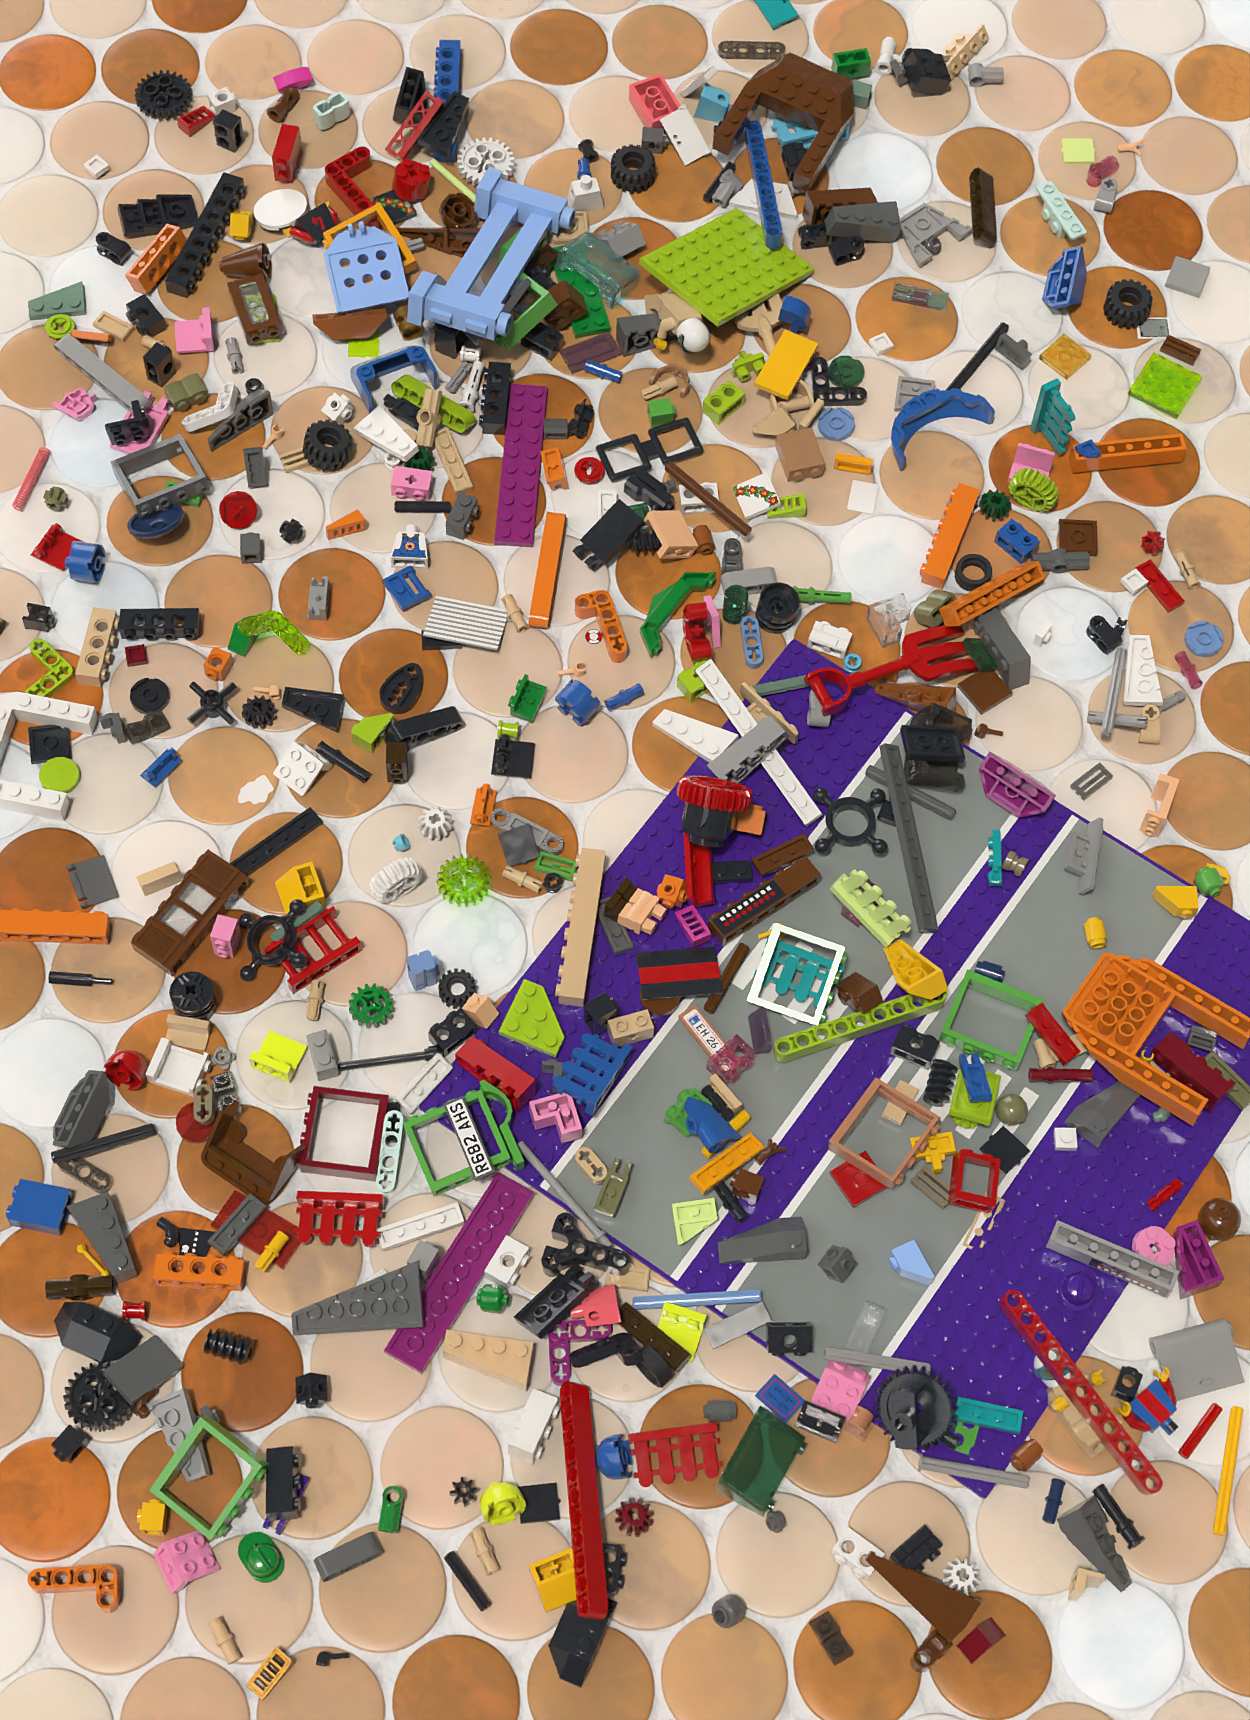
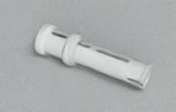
M480 361L473 363L467 387L463 389L462 400L458 403L471 412L474 411V402L478 399L477 389L485 367L484 363Z

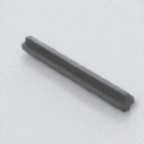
M869 765L865 775L888 787L885 772L873 765ZM907 784L910 799L948 819L953 818L956 812L953 807Z

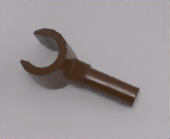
M984 723L979 724L974 733L978 738H984L986 733L1003 736V731L990 729Z

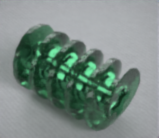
M731 585L725 590L722 617L729 624H739L746 616L749 596L743 586Z

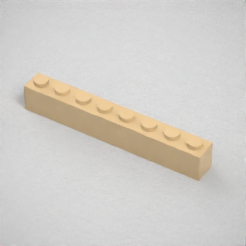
M582 848L581 855L576 856L575 867L579 868L578 873L573 875L572 884L576 885L575 891H571L570 903H573L572 910L568 909L567 921L570 922V927L565 928L564 940H567V946L562 947L561 958L564 959V965L559 966L558 977L562 978L561 984L556 985L555 996H559V1004L584 1006L605 866L606 851Z

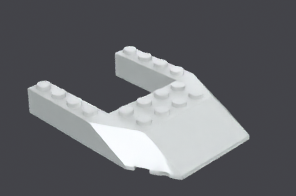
M22 692L0 693V765L16 720L38 725H57L63 729L67 727L69 731L93 735L98 720L95 707ZM0 780V809L59 821L65 820L70 805L66 793Z

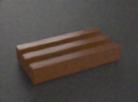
M1168 334L1160 351L1193 366L1201 349Z

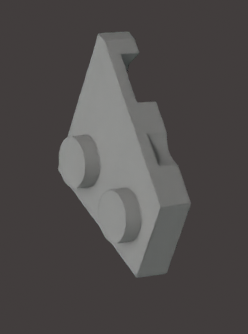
M899 376L894 411H901L902 407L909 400L920 396L921 393L934 390L935 381Z

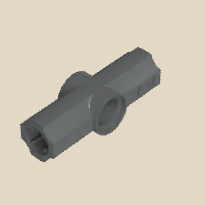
M1058 548L1048 553H1031L1030 561H1039L1042 570H1052L1054 573L1060 574L1067 572L1069 569H1089L1090 555L1088 552H1067L1066 549Z

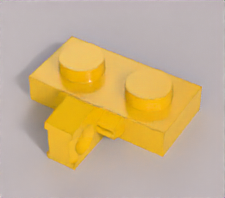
M952 1132L939 1133L935 1137L931 1136L926 1150L923 1153L919 1152L916 1157L918 1158L917 1160L925 1159L926 1163H931L932 1171L935 1174L942 1173L941 1161H945V1156L956 1154ZM921 1136L910 1138L911 1149Z

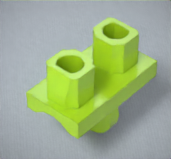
M744 350L739 352V358L735 359V362L732 363L733 371L731 375L733 378L738 377L741 382H744L750 378L751 371L759 375L765 365L764 354L760 352L755 355L752 353L747 355Z

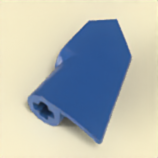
M691 1097L687 1098L683 1107L688 1114L686 1118L687 1130L692 1135H699V1139L709 1153L720 1150L727 1140L741 1139L736 1130L709 1103Z

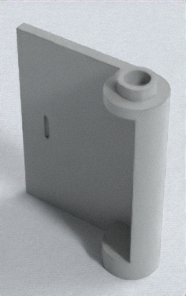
M1225 1318L1149 1339L1152 1355L1155 1359H1158L1161 1372L1163 1371L1161 1365L1170 1371L1169 1378L1174 1388L1176 1401L1245 1383L1231 1335L1233 1334V1327Z

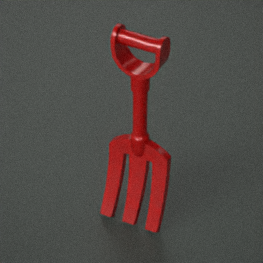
M938 626L905 635L902 642V656L899 659L850 675H846L836 668H820L807 674L804 677V682L811 686L822 706V714L829 716L845 708L852 690L902 670H911L922 680L930 682L949 675L979 671L985 666L980 658L957 659L928 665L945 658L971 654L975 650L971 642L967 641L947 642L918 648L944 639L960 638L965 633L961 626ZM822 681H833L838 684L844 691V697L833 702Z

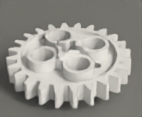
M485 137L482 138V141L476 138V143L469 141V146L463 145L464 150H459L460 155H457L458 173H461L462 179L466 178L467 183L472 181L473 186L477 183L479 184L489 167L503 171L502 179L508 181V176H512L515 164L513 152H510V147L505 148V143L499 144V139L492 142L491 137L489 141H486Z

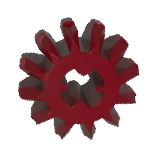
M629 1498V1505L622 1501L620 1503L622 1509H616L615 1513L619 1517L615 1518V1523L621 1524L619 1531L627 1529L626 1536H630L631 1531H634L635 1536L639 1537V1529L646 1533L648 1530L646 1526L652 1525V1521L649 1518L653 1516V1512L646 1511L649 1508L648 1503L641 1506L642 1499L638 1498L637 1503H633V1499ZM632 1513L637 1514L635 1521L630 1520Z

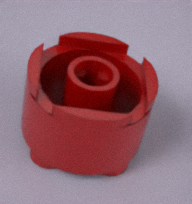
M409 158L403 159L396 166L392 190L394 189L396 192L395 195L409 202H415V199L419 198L420 200L424 199L427 195L431 176L429 166L412 161Z

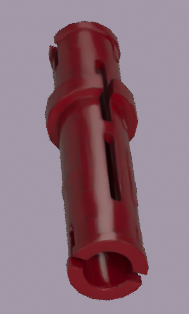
M1053 1067L1043 1069L1029 1068L1028 1079L1030 1082L1043 1081L1048 1083L1058 1081L1092 1082L1093 1071L1092 1069H1053Z

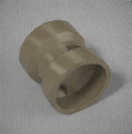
M1010 851L1002 865V869L1006 871L1014 870V875L1021 877L1029 859L1025 857L1019 858L1015 852Z

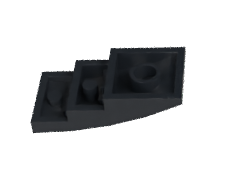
M156 194L155 199H137L136 204H118L117 208L124 237L156 235L160 233L166 224L178 226L182 230L195 226L198 220L192 194Z

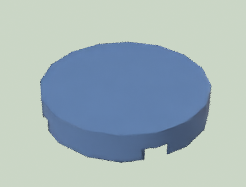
M831 407L824 410L819 416V432L823 437L831 441L846 440L854 432V417L844 408L838 407L833 409Z
M1199 621L1191 624L1186 631L1184 637L1185 646L1196 656L1203 658L1212 657L1222 648L1223 634L1216 625L1208 624L1209 622Z

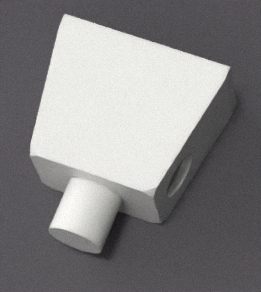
M583 175L580 180L571 182L567 196L568 207L575 208L576 211L587 212L604 209L596 178Z

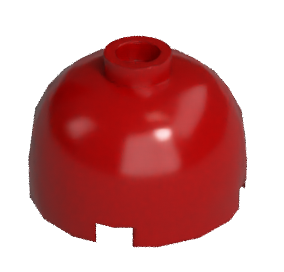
M119 1050L113 1053L104 1064L106 1077L118 1087L122 1083L130 1086L127 1090H137L146 1078L147 1065L137 1051Z

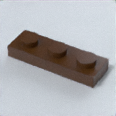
M805 833L752 858L751 862L760 877L763 878L791 864L796 859H802L814 853V847Z

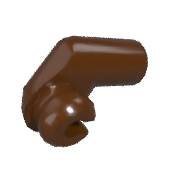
M156 1388L135 1403L134 1413L141 1419L149 1415L150 1410L146 1407V1404L157 1394Z

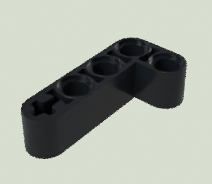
M451 706L394 722L389 727L384 742H406L408 752L411 744L457 732L464 727L465 722L456 707Z

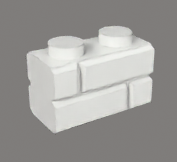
M816 621L809 636L807 647L844 660L853 633L843 627H833L826 621Z

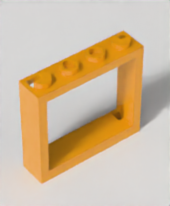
M380 203L323 233L324 240L322 242L327 250L338 234L348 230L347 224L351 223L353 229H355L360 221H363V224L377 217L386 233L397 240L399 253L404 260L402 262L404 274L406 275L417 269L416 259ZM345 264L342 267L347 268L349 265ZM385 276L382 279L388 280L390 277ZM367 280V281L364 282V283L369 284V283H371L372 281Z

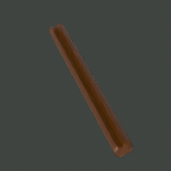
M669 461L665 465L666 472L743 536H748L751 533V526L676 464Z

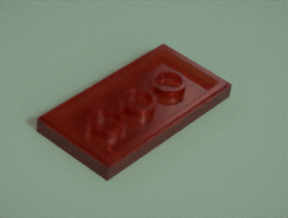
M234 1190L211 1223V1227L218 1230L245 1200L246 1196ZM268 1209L263 1212L237 1242L261 1256L265 1250L264 1246L269 1245L278 1231L283 1232L289 1237V1240L278 1253L279 1257H275L272 1261V1264L282 1270L301 1244L298 1240V1235H294V1228L298 1227Z

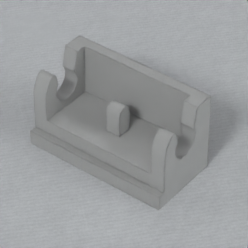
M323 576L322 582H317L315 577L311 578L307 620H327L330 588L328 576Z

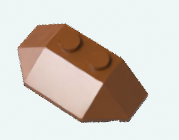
M386 308L343 314H312L313 325L331 339L344 342L353 338L364 340L367 337H371L386 320L387 312Z

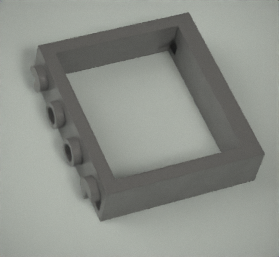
M181 434L110 461L116 479L139 518L209 490L207 478ZM184 453L196 473V477L144 498H137L125 476Z

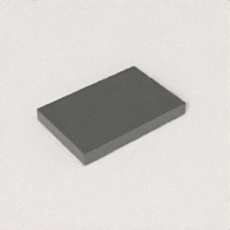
M154 1335L105 1369L103 1375L132 1406L182 1370L183 1365L159 1338Z

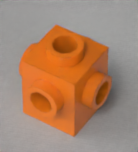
M665 874L662 884H659L657 888V897L660 898L659 900L663 906L672 909L674 906L681 908L682 903L687 899L686 882L684 879Z

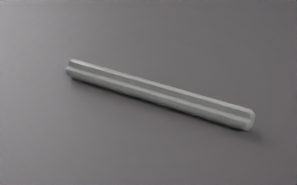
M1121 647L1117 648L1115 652L1101 733L1110 736L1113 732L1127 650Z

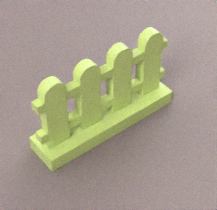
M854 869L850 872V877L842 874L829 888L884 947H887L895 938H898L901 935V931L904 930L907 933L911 929L909 926L911 920L907 916H899L895 912L897 909L896 904L891 900L885 901L881 897L883 891L880 887L876 885L871 887L866 882L868 875L864 871L860 870L857 872ZM861 886L865 891L862 892L858 887ZM876 901L879 906L876 907L872 902ZM887 916H890L893 921H890Z

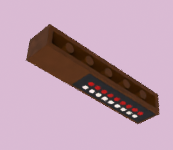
M807 856L801 860L796 859L791 863L790 867L785 870H779L769 881L764 880L755 890L747 891L737 902L732 901L720 913L715 912L712 914L708 921V929L721 946H724L818 884L821 873Z

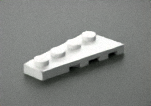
M380 405L353 428L357 435L405 462L419 451L417 444Z
M1130 635L1124 705L1146 706L1152 704L1163 706L1149 635Z

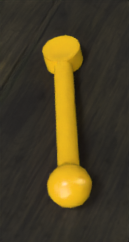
M84 1244L77 1246V1251L83 1253L101 1272V1276L110 1275L109 1271L104 1270L86 1251Z

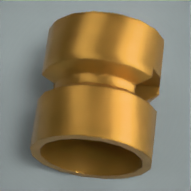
M404 305L394 312L393 317L399 327L402 338L404 340H414L423 334L424 326L423 324L419 326L407 322L408 305Z

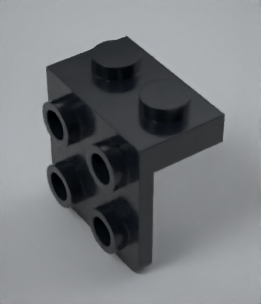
M139 400L131 401L134 418L105 424V430L112 445L121 446L128 442H139L149 438L147 427H150L149 418L146 415L145 407L140 406Z

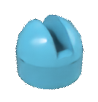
M400 834L393 839L392 844L396 845L394 849L397 851H404L410 848L409 840L404 834Z

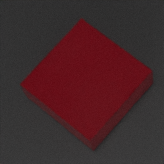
M144 644L125 647L128 667L147 664Z

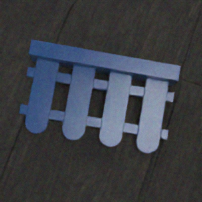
M596 1033L594 1036L591 1034L582 1035L581 1044L586 1048L576 1047L572 1050L571 1057L576 1063L565 1062L562 1066V1072L567 1076H555L552 1083L553 1087L557 1089L558 1094L562 1095V1093H565L577 1099L576 1103L580 1105L582 1102L587 1104L585 1113L591 1116L629 1060L632 1046L627 1043L619 1049L618 1044L614 1043L611 1045L599 1039L600 1035ZM592 1050L604 1056V1059L590 1053V1051ZM583 1064L595 1070V1072L592 1073L580 1066ZM572 1078H573V1079H575V1080H577V1081H579V1082L585 1084L586 1086L583 1087V1086H581V1085H579V1084H577V1083H575V1082H573V1081H571V1080H572Z

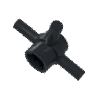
M192 682L189 685L201 698V707L187 718L189 723L193 724L204 714L209 718L221 716L229 725L235 721L223 708V699L237 688L233 682L220 692L212 689L204 691L196 682Z

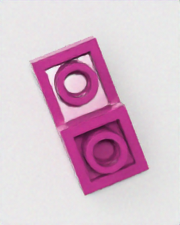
M309 67L295 68L273 77L280 94H282L283 89L294 86L301 89L314 81Z

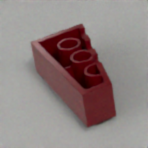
M1172 1032L1156 1044L1150 1055L1154 1054L1153 1061L1157 1065H1161L1171 1075L1170 1077L1208 1099L1204 1110H1207L1209 1113L1228 1098L1236 1084L1231 1078L1228 1081L1221 1076L1223 1072L1217 1067L1214 1069L1210 1068L1203 1056L1194 1055L1192 1048Z

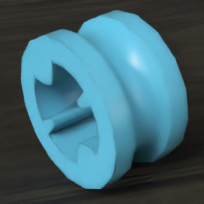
M848 654L844 659L843 667L849 673L858 672L861 668L862 660L857 654ZM849 661H852V663L856 662V666H853V664L849 665Z

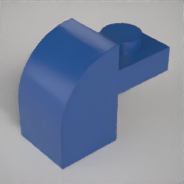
M786 295L778 320L792 324L790 332L797 334L798 330L806 329L811 316V310L804 301Z

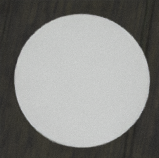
M293 189L272 191L264 195L254 207V216L257 223L262 228L274 231L290 225L292 227L295 226L296 219L308 212L305 196Z

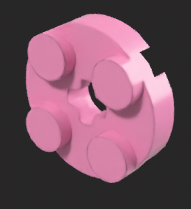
M1151 1226L1136 1233L1132 1242V1250L1137 1254L1167 1266L1173 1259L1176 1243L1166 1230L1161 1227ZM1150 1244H1155L1157 1251L1152 1253Z

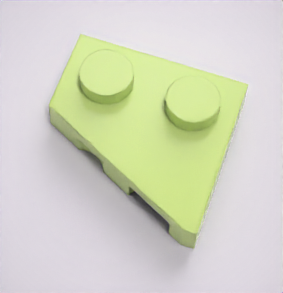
M714 1198L671 1205L678 1246L690 1240L718 1219Z

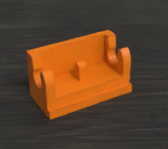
M559 447L540 451L546 483L550 485L551 490L556 491L555 486L561 485L564 490L569 489L563 456Z

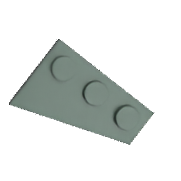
M83 282L75 283L28 301L30 321L49 319L56 314H65L70 317L86 315Z

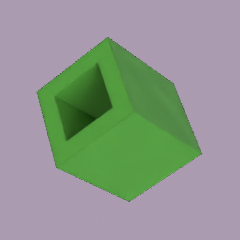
M670 398L648 401L647 414L651 427L673 421V416H676L675 405H671Z

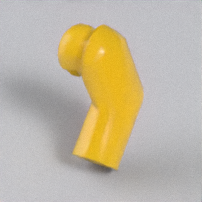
M1206 863L1205 867L1209 866L1210 868L1217 869L1224 880V885L1230 883L1231 877L1225 867Z

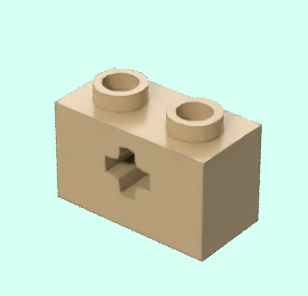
M647 1009L608 1020L607 1031L612 1045L616 1043L620 1047L625 1043L631 1044L653 1038L654 1026Z

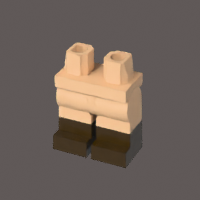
M625 877L616 889V892L613 893L605 904L604 916L628 929L634 930L638 935L641 931L652 935L657 927V923L651 920V917L653 916L661 921L666 915L667 909L659 904V897L639 889L632 884L630 879Z

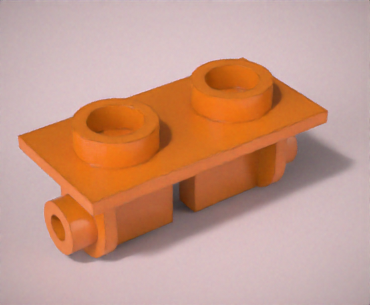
M485 783L476 790L470 824L490 827V815L493 811L497 791L492 790L489 784Z

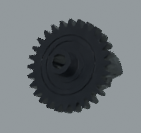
M916 1365L912 1366L911 1372L907 1366H904L902 1372L896 1369L894 1375L890 1373L887 1376L888 1381L884 1379L881 1382L884 1388L879 1387L877 1389V1393L881 1396H876L874 1401L880 1404L875 1405L874 1410L880 1411V1413L875 1416V1419H883L878 1426L879 1428L887 1427L883 1433L884 1435L892 1433L890 1441L893 1442L895 1440L896 1448L919 1451L922 1444L924 1450H928L930 1447L929 1443L932 1447H936L938 1445L937 1440L940 1443L944 1442V1435L949 1436L952 1433L949 1429H953L956 1425L952 1421L957 1420L958 1415L952 1412L957 1411L959 1406L952 1405V1403L956 1402L957 1397L949 1396L954 1389L945 1388L949 1382L947 1380L941 1383V1374L934 1378L933 1369L926 1374L925 1366H922L919 1372ZM916 1402L921 1404L922 1410L917 1409Z

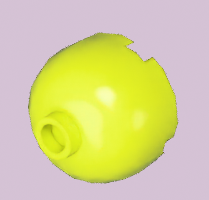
M494 1482L483 1492L479 1505L484 1521L486 1523L490 1521L492 1525L497 1526L516 1519L515 1514L519 1510L521 1514L523 1513L526 1502L521 1491L512 1483Z

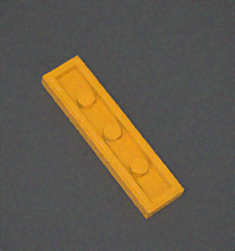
M750 1132L693 1173L689 1180L702 1194H705L761 1153L765 1147Z

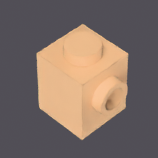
M474 993L462 1007L463 1011L477 1026L486 1029L499 1015V1012L493 1006V1000L487 995L482 996Z

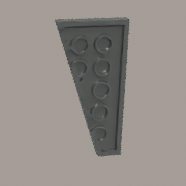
M419 1260L291 1313L293 1336L423 1327L424 1318Z

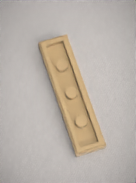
M449 428L435 431L433 443L455 495H459L460 492L472 491V482Z

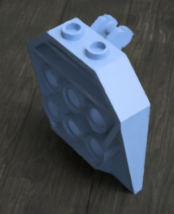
M360 221L358 224L359 230H354L351 223L347 224L348 230L338 234L324 253L337 313L343 314L408 300L409 291L397 240L375 226L364 227L363 221ZM379 257H385L384 260H378ZM364 260L367 261V263H365V264H361V263H360L361 261H364ZM345 264L349 265L347 268L342 267ZM385 276L390 277L388 280L382 279ZM367 280L372 281L369 284L364 283ZM349 284H353V285H354V286L351 287V288L346 287V286L349 285Z

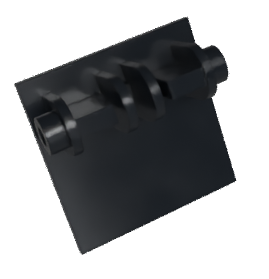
M502 734L499 739H495L491 775L531 778L535 743L513 741L507 734Z

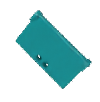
M754 0L771 25L772 30L780 28V25L799 17V14L789 0Z

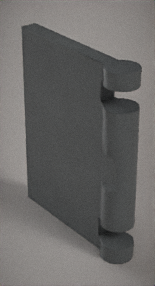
M104 855L67 865L66 868L71 872L69 876L78 901L81 902L86 899L88 901L80 904L81 909L119 898Z

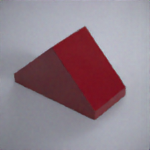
M989 1618L966 1636L957 1645V1648L969 1663L972 1664L1006 1635L996 1622Z

